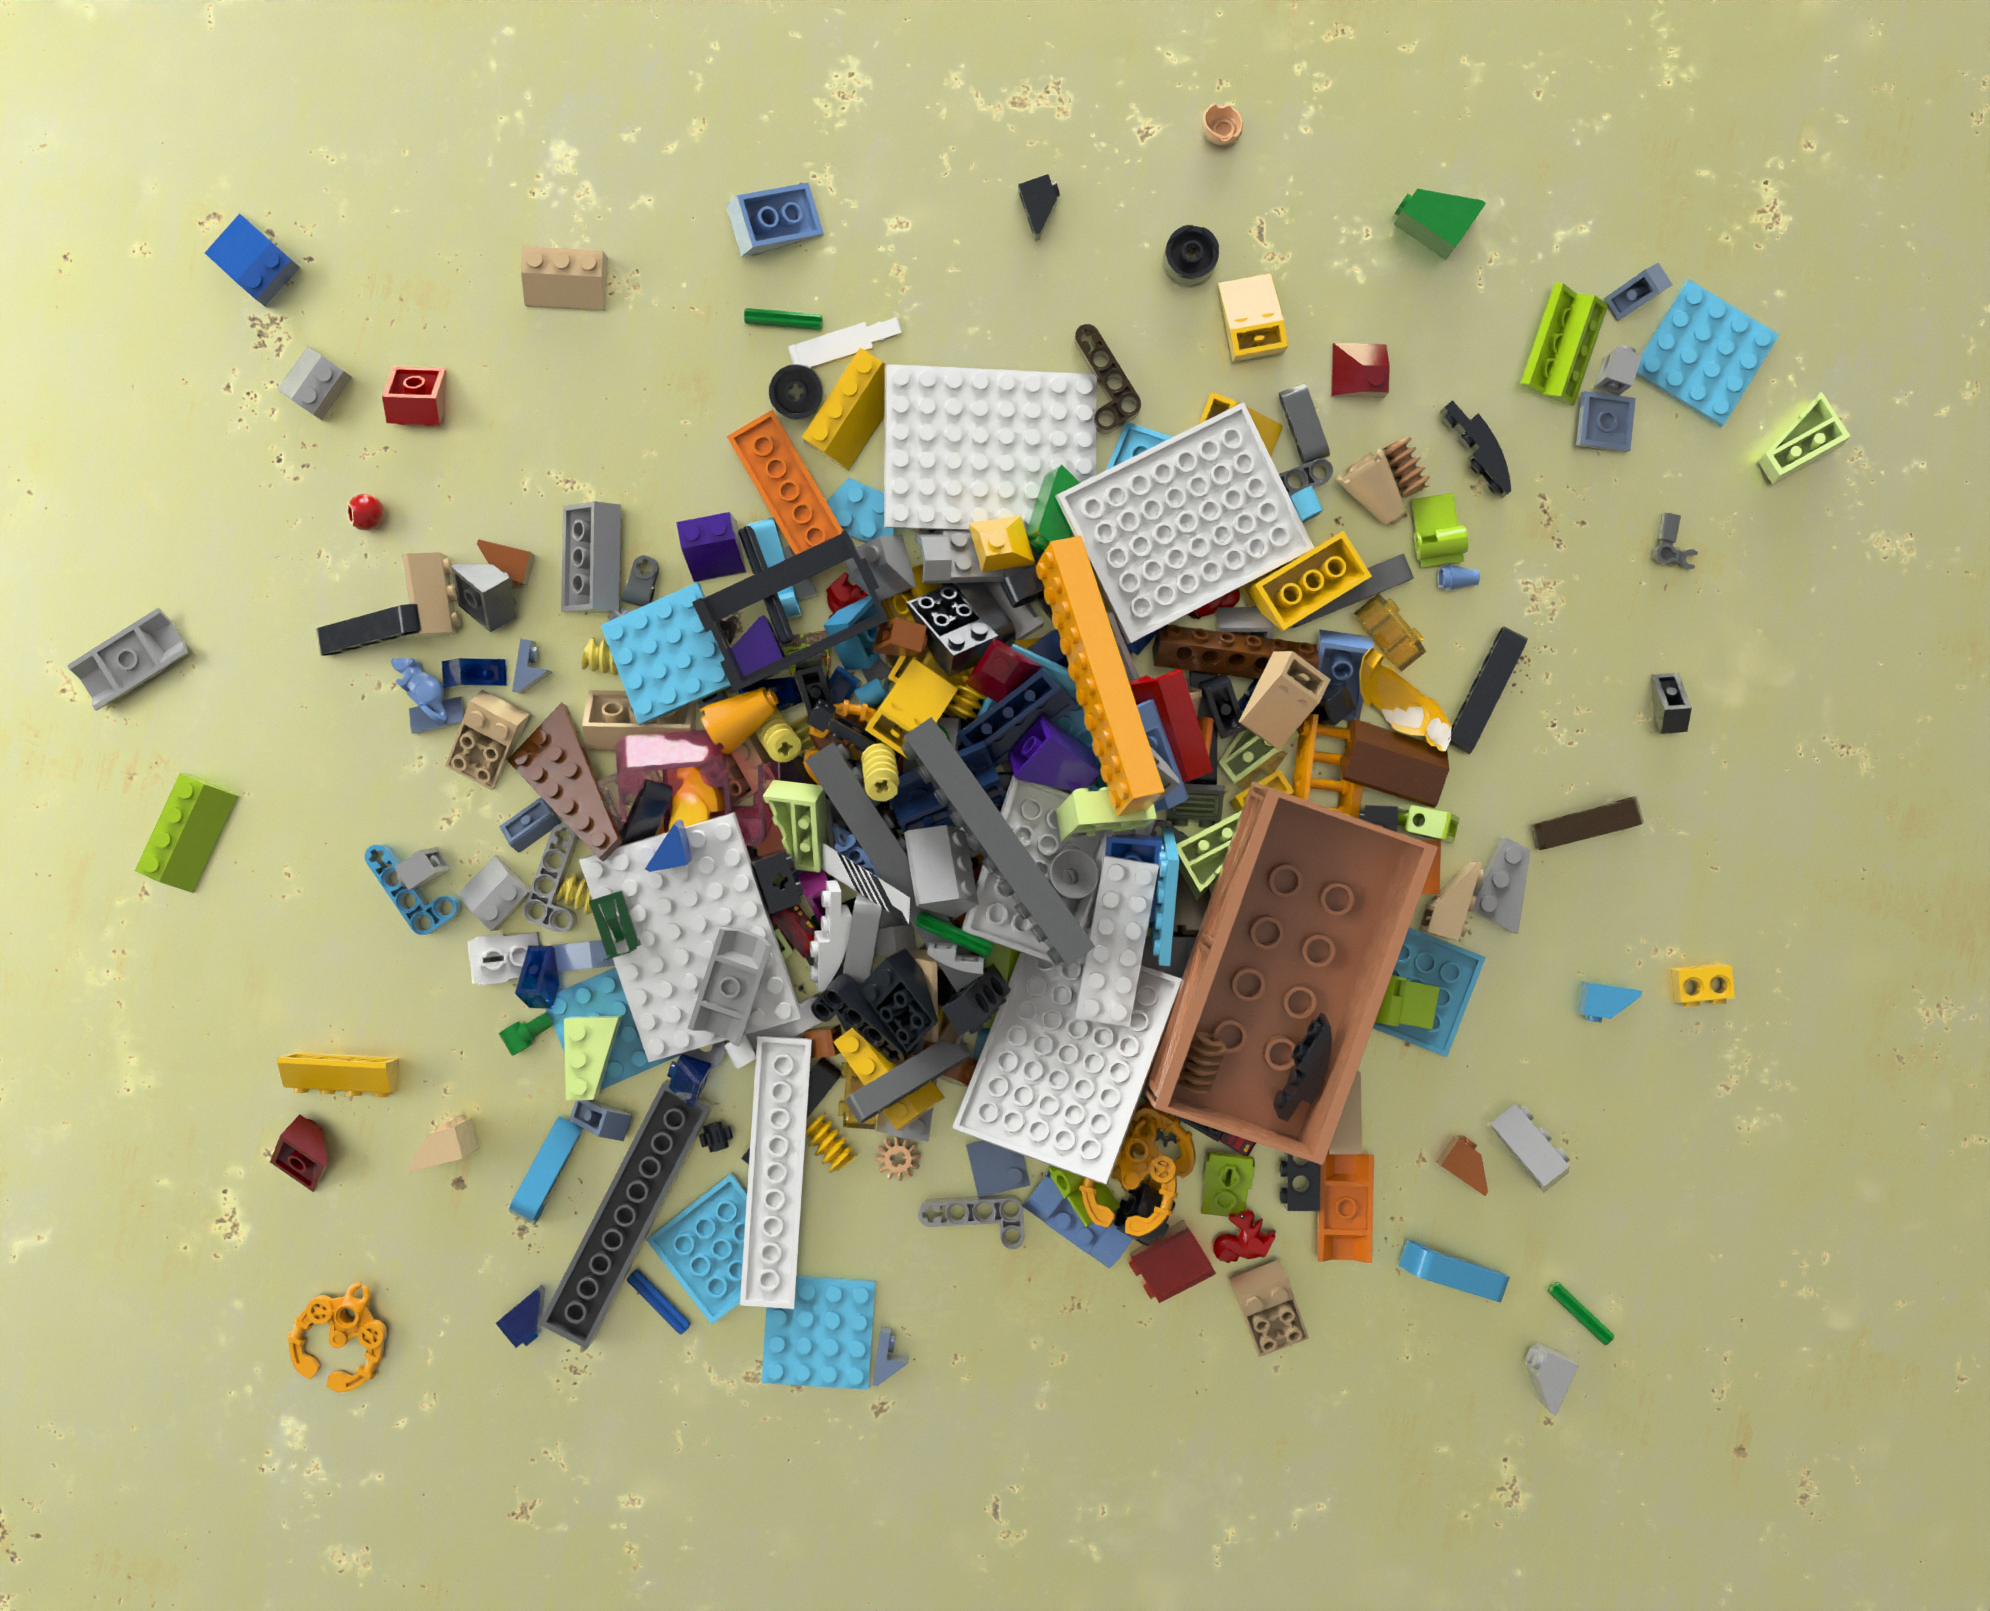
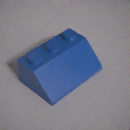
M1109 835L1106 839L1105 855L1159 865V852H1161L1162 840L1160 836ZM1156 879V885H1155V890H1154V896H1153V901H1152V907H1151L1149 922H1154V917H1155V905H1156V897H1157V894H1156V892H1157V879Z

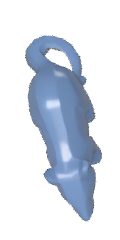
M414 658L392 659L391 664L393 668L403 676L402 680L397 679L395 682L408 692L407 695L438 725L445 723L447 713L442 705L444 696L442 683L436 677L425 673L421 669L422 664L415 662Z
M833 823L832 830L836 843L835 849L882 880L855 836L839 824Z

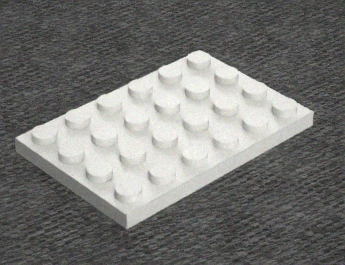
M1013 775L1000 813L1048 881L1051 862L1059 853L1065 850L1078 849L1084 851L1095 861L1106 830L1095 831L1096 836L1087 837L1086 832L1072 834L1070 840L1061 841L1056 809L1071 794L1046 785L1020 781ZM983 865L976 884L979 905L967 911L962 930L982 939L1052 962L1046 953L1049 950L1045 942L1039 943L1030 931L1033 925L1028 918L1023 920L1014 908L1017 903L1013 897H1006L998 886L1001 880L996 873L990 874ZM1071 869L1065 870L1063 872L1064 882L1069 885L1075 884L1077 882L1075 871ZM1060 896L1070 912L1075 916L1081 899L1073 900Z

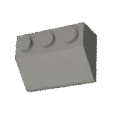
M943 825L908 830L904 833L917 907L956 918L979 905L969 847L965 839L967 838L966 831Z

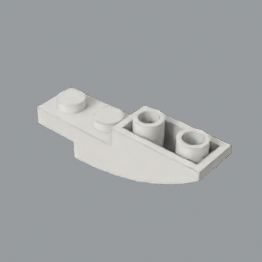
M837 880L826 881V891L821 893L822 907H826L825 916H821L822 931H814V941H810V954L812 958L814 957V966H810V980L815 982L818 992L824 991L834 978L848 945L852 915L847 904L841 905V889Z

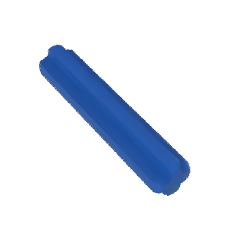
M639 1270L633 1271L628 1276L627 1282L678 1334H683L690 1327V1322Z

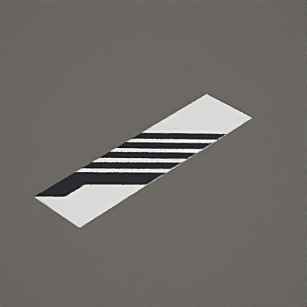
M823 843L822 870L909 925L910 897Z

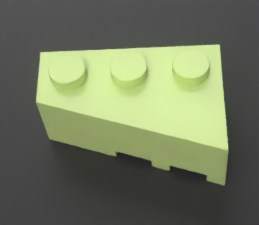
M1821 392L1765 453L1759 464L1773 485L1842 447L1851 436Z
M1247 728V730L1234 736L1217 761V765L1230 783L1235 784L1279 750ZM1295 731L1279 750L1299 736L1298 732Z
M773 780L764 793L763 798L765 803H769L774 815L772 817L775 825H778L783 836L781 841L786 853L791 855L796 870L820 872L822 869L823 843L829 846L825 790L821 785Z
M1108 787L1100 788L1098 791H1089L1088 788L1074 790L1056 809L1061 841L1070 840L1072 834L1086 832L1087 837L1096 836L1095 831L1112 830L1115 833L1148 827L1157 819L1154 804L1148 810L1117 816L1115 808H1112L1109 801L1110 791Z
M1241 811L1176 844L1179 856V870L1197 901L1218 879Z
M623 1015L578 1016L564 1019L566 1101L594 1100L599 1096Z

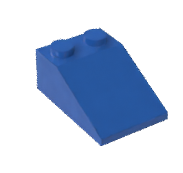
M240 213L205 252L214 263L263 306H266L300 268Z

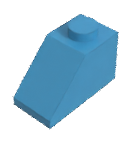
M1582 981L1578 1013L1586 1015L1585 1020L1602 1023V1018H1613L1640 998L1642 991Z

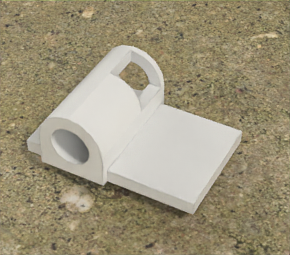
M537 932L503 936V934L473 937V940L468 941L472 984L488 985L509 982L508 979L542 975Z

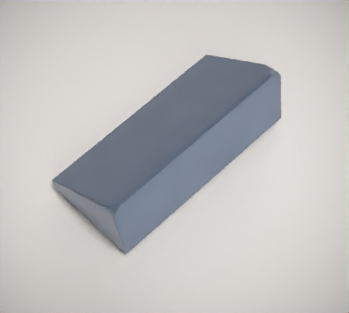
M462 696L442 701V705L447 713V719L441 725L434 722L419 706L409 708L412 734H420L461 724L465 715Z
M540 797L499 827L509 845L519 853L550 832L561 821L554 810Z

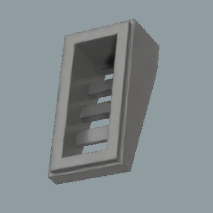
M789 546L783 547L785 560L795 556ZM810 578L793 585L796 598L799 601L819 596Z

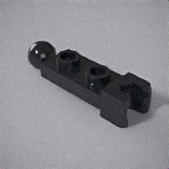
M818 699L809 715L807 723L821 732H824L826 729L830 730L832 736L838 740L844 741L846 739L855 744L854 747L862 753L869 746L881 743V740L867 732L864 728L835 713L836 707L822 699ZM894 750L897 763L900 760L901 754Z

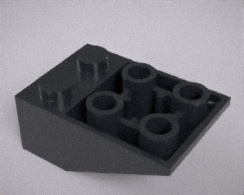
M952 583L907 602V607L915 623L927 626L925 635H927V646L934 660L949 677L975 667L993 638L998 640V635Z
M906 948L885 958L858 988L907 1053L938 1023L923 970Z

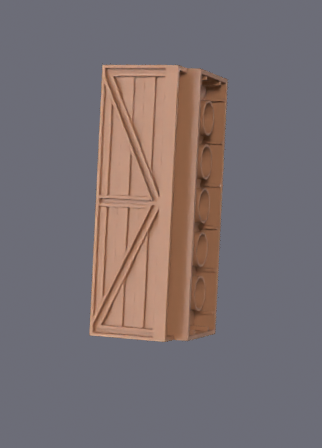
M1252 781L1182 976L1163 1037L1143 1088L1152 1106L1155 1109L1323 1165L1438 847ZM1321 1012L1326 1015L1332 1034L1328 1069L1312 1104L1302 1100L1289 1121L1286 1122L1278 1118L1273 1106L1274 1098L1287 1084L1290 1072L1297 1068L1292 1058L1296 1044L1302 1042L1307 1034L1310 1022L1316 1020ZM1196 1031L1213 1034L1219 1037L1227 1046L1226 1052L1223 1054V1061L1219 1064V1072L1215 1074L1216 1080L1212 1084V1091L1204 1095L1187 1091L1178 1083L1180 1080H1186L1181 1076V1071L1184 1069L1189 1070L1184 1066V1062L1192 1060L1187 1054L1188 1051L1195 1050L1191 1047V1042L1199 1041L1194 1036Z

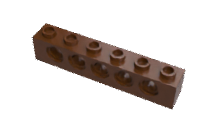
M1165 625L1159 628L1152 647L1154 666L1214 674L1225 673L1229 676L1259 680L1273 652L1293 651L1316 669L1319 665L1316 644L1177 625Z

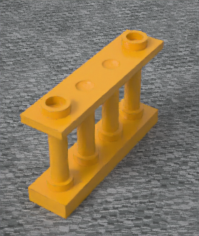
M1309 714L1297 728L1299 736L1292 786L1294 792L1291 795L1309 800L1310 788L1339 792L1338 807L1327 808L1359 818L1363 786L1342 780V778L1340 781L1311 777L1313 761L1340 765V758L1342 754L1314 751L1316 735L1344 738L1346 741L1345 753L1351 747L1349 725L1352 721H1348L1347 728L1318 724L1319 715Z

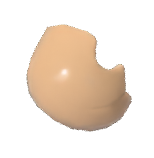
M1214 103L1205 110L1202 127L1205 137L1210 142L1228 145L1234 143L1241 136L1244 122L1240 113L1229 104L1217 106Z

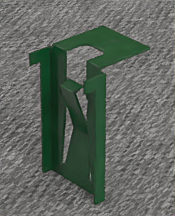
M622 890L589 900L606 955H610L603 961L636 950L637 946L641 945ZM614 899H616V904H617V908H618V913H619V917H620V922H621V926H622L623 933H622V931H621V928H620V925H619V922H618V919H617V916H616V909H615ZM606 922L614 934L616 943L623 941L624 938L626 939L628 951L617 954Z

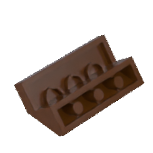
M1354 719L1349 725L1351 747L1340 758L1342 780L1435 808L1438 805L1449 772L1447 749L1446 751H1440L1436 746H1430L1426 741Z

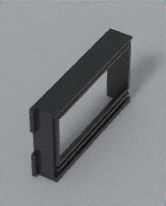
M844 530L840 535L710 596L692 602L705 631H712L725 660L720 663L734 692L890 620L876 591L879 585L866 558L861 559L848 530ZM853 558L879 613L744 676L718 620Z

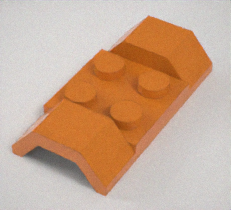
M1327 1153L1324 1164L1320 1165L1317 1261L1355 1260L1372 1263L1374 1154Z

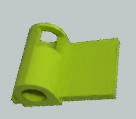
M1453 493L1411 499L1415 527L1413 537L1417 561L1420 560L1421 568L1463 562V553L1468 551V536L1465 526L1458 525Z
M1392 975L1375 1022L1391 1026H1399L1400 1023L1432 1029L1440 987L1407 981V978Z
M1205 1152L1203 1163V1184H1205L1201 1214L1229 1217L1230 1213L1237 1214L1245 1210L1248 1189L1252 1188L1255 1170L1253 1157Z
M1049 1166L1048 1170L1051 1173V1179L1064 1199H1068L1084 1226L1087 1227L1094 1223L1086 1211L1082 1191L1079 1190L1080 1185L1083 1186L1085 1178L1057 1167ZM1095 1182L1093 1189L1098 1190L1096 1195L1098 1204L1110 1208L1113 1212L1119 1209L1120 1205L1106 1185Z

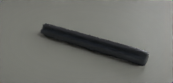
M750 526L739 529L738 534L753 574L767 569L768 567L754 530ZM778 593L763 599L778 641L782 645L793 642L794 635Z

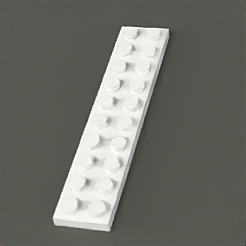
M757 1036L740 1306L794 1309L812 1045V1039Z

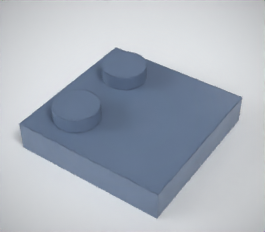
M1589 391L1582 392L1576 446L1620 452L1631 451L1636 398Z
M982 1140L966 1144L978 1198L1030 1186L1024 1155Z

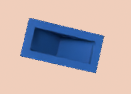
M839 665L830 678L837 704L843 703L844 699L850 702L855 695L854 690L862 685L861 680Z
M678 819L673 824L645 870L653 872L684 866L692 860L685 825L682 820Z

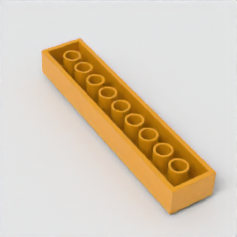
M1082 536L1051 541L1036 565V573L1038 578L1043 581L1045 588L1044 598L1046 603L1051 606L1053 613L1052 623L1054 628L1059 631L1061 638L1060 648L1062 653L1067 656L1069 663L1068 673L1070 678L1075 681L1077 688L1076 698L1079 705L1083 706L1085 713L1084 723L1086 729L1091 731L1093 751L1096 756H1099L1101 776L1103 781L1107 782L1110 791V804L1112 808H1115L1117 816L1148 810L1165 791Z

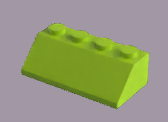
M179 773L135 871L160 883L194 893L238 795L192 774Z

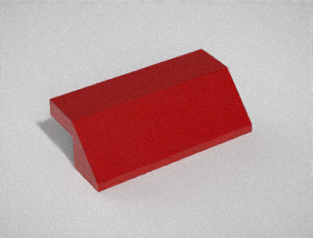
M1177 669L1155 679L1146 675L1129 682L1136 705L1150 699L1154 700L1183 782L1212 772L1211 762L1183 671Z

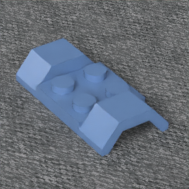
M1150 699L1137 705L1149 745L1169 765L1180 780L1179 784L1154 806L1155 811L1170 809L1186 801L1189 797L1154 700Z
M1048 1170L1035 1191L1024 1202L1023 1207L1110 1269L1119 1260L1133 1239L1117 1230L1116 1228L1118 1227L1114 1225V1222L1110 1228L1096 1225L1095 1223L1085 1227L1068 1199H1064Z

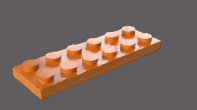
M773 409L727 436L795 555L842 534L843 529Z

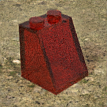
M1184 1219L1170 1227L1164 1237L1159 1238L1157 1236L1148 1246L1141 1245L1129 1253L1132 1261L1128 1262L1136 1276L1140 1274L1146 1281L1143 1287L1150 1299L1156 1297L1159 1303L1217 1274Z

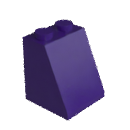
M730 512L676 522L681 550L694 582L746 573L737 520Z
M765 615L759 617L731 648L744 676L785 657L770 620ZM786 668V669H784V670H782V671H780V672H778V673H776V674H774V675H771V676H769V677H767V678H765V679H768V678H770V677H772V676H775V675H777V674H779V673H781V672H784V671H786V670H788V669H790V668ZM732 687L724 689L731 694L735 693Z
M1044 714L1034 722L1007 753L1014 776L1020 781L1074 791L1092 786L1100 774L1091 748Z

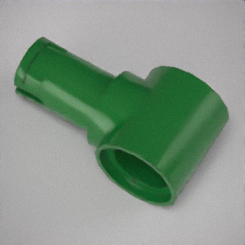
M546 1011L527 1023L525 1021L522 1023L518 1021L498 1034L511 1056H514L531 1046L535 1037L552 1027L554 1023Z

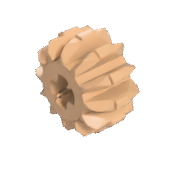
M894 1136L895 1144H892L891 1140L886 1138L884 1143L887 1148L879 1146L877 1149L879 1153L885 1155L876 1157V1162H885L879 1168V1171L882 1173L889 1169L888 1179H891L893 1174L897 1173L898 1181H902V1172H905L911 1178L913 1173L909 1167L916 1170L920 1167L917 1162L912 1161L921 1159V1153H912L918 1148L917 1143L908 1147L907 1144L910 1139H904V1142L900 1143V1138ZM898 1152H902V1158H906V1161H900L896 1164L893 1162L894 1157L891 1158V1155H897Z

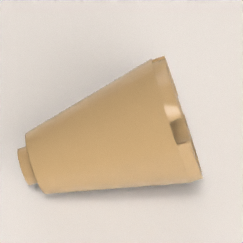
M1379 448L1376 449L1377 455L1373 456L1370 452L1347 467L1345 470L1348 474L1344 478L1340 474L1337 477V481L1383 524L1390 523L1394 525L1405 517L1403 513L1406 507L1386 455Z

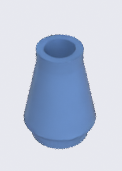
M1447 564L1445 567H1440L1438 571V585L1440 588H1445L1446 591L1478 585L1480 581L1478 569H1468Z

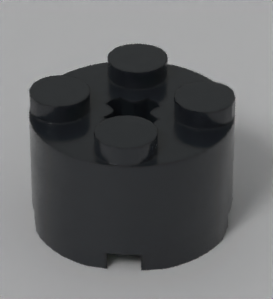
M1185 225L1178 228L1170 236L1164 252V265L1167 273L1172 279L1183 286L1204 282L1211 276L1219 258L1218 241L1214 234L1204 227ZM1187 252L1190 254L1196 253L1195 259L1192 257L1188 258L1186 256Z
M791 364L781 368L773 376L769 385V398L772 406L780 414L790 419H802L810 416L819 408L824 396V386L820 376L814 369L803 364ZM794 384H798V387L804 390V393L800 394L799 399H796L794 394H790Z
M1143 1182L1139 1188L1135 1190L1129 1189L1128 1193L1131 1196L1127 1202L1123 1199L1120 1202V1208L1117 1209L1114 1225L1118 1227L1116 1229L1148 1246L1157 1236L1159 1238L1165 1236L1169 1229V1224L1167 1223L1169 1216L1156 1230L1141 1237L1125 1233V1222L1128 1217L1132 1216L1150 1217L1154 1213L1155 1207L1160 1208L1163 1194H1160L1158 1190ZM1173 1200V1204H1172L1171 1211H1173L1174 1208H1175V1204H1176V1203H1175L1174 1200Z

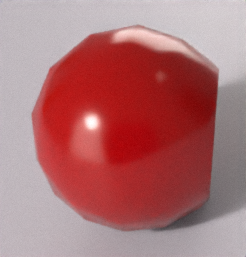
M356 495L347 504L348 518L350 524L355 528L369 531L376 528L382 522L384 517L383 505L373 495Z

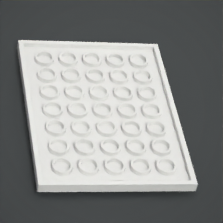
M886 364L884 528L961 531L970 530L969 523L1021 515L1027 532L1044 476L1048 472L1063 465L1080 483L1096 476V427L1094 416L1096 414L1097 378L1095 374Z
M1244 402L1055 496L1074 536H1082L1095 579L1114 614L1127 644L1314 549Z
M735 812L685 827L692 860L684 866L653 872L645 870L668 832L620 846L604 862L595 854L579 860L592 900L622 890L638 940L640 939L641 945L637 946L636 950L614 957L613 960L648 1062L728 1040L726 1037L706 1030L692 1031L688 1029L720 927L738 928L762 936L773 945L744 1034L802 1018V1013ZM614 899L615 909H616V916H617V919H618V922H619L621 931H622V933H623L622 926H621V922H620V917H619V913H618V908H617V904H616V899ZM606 922L617 954L628 951L626 939L624 938L623 941L616 943L614 934Z
M1021 952L1008 983L1011 991L1005 997L1007 1001L999 1006L1000 1009L996 1014L952 1129L1107 1186L1163 1037L1182 979L1141 965L1130 1027L1075 1018L1083 965L1074 962L1068 967H1062Z

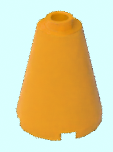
M762 687L705 705L700 709V712H705V716L701 718L702 723L715 745L721 743L725 747L721 751L729 755L740 747L777 711L779 701L771 689L767 690Z

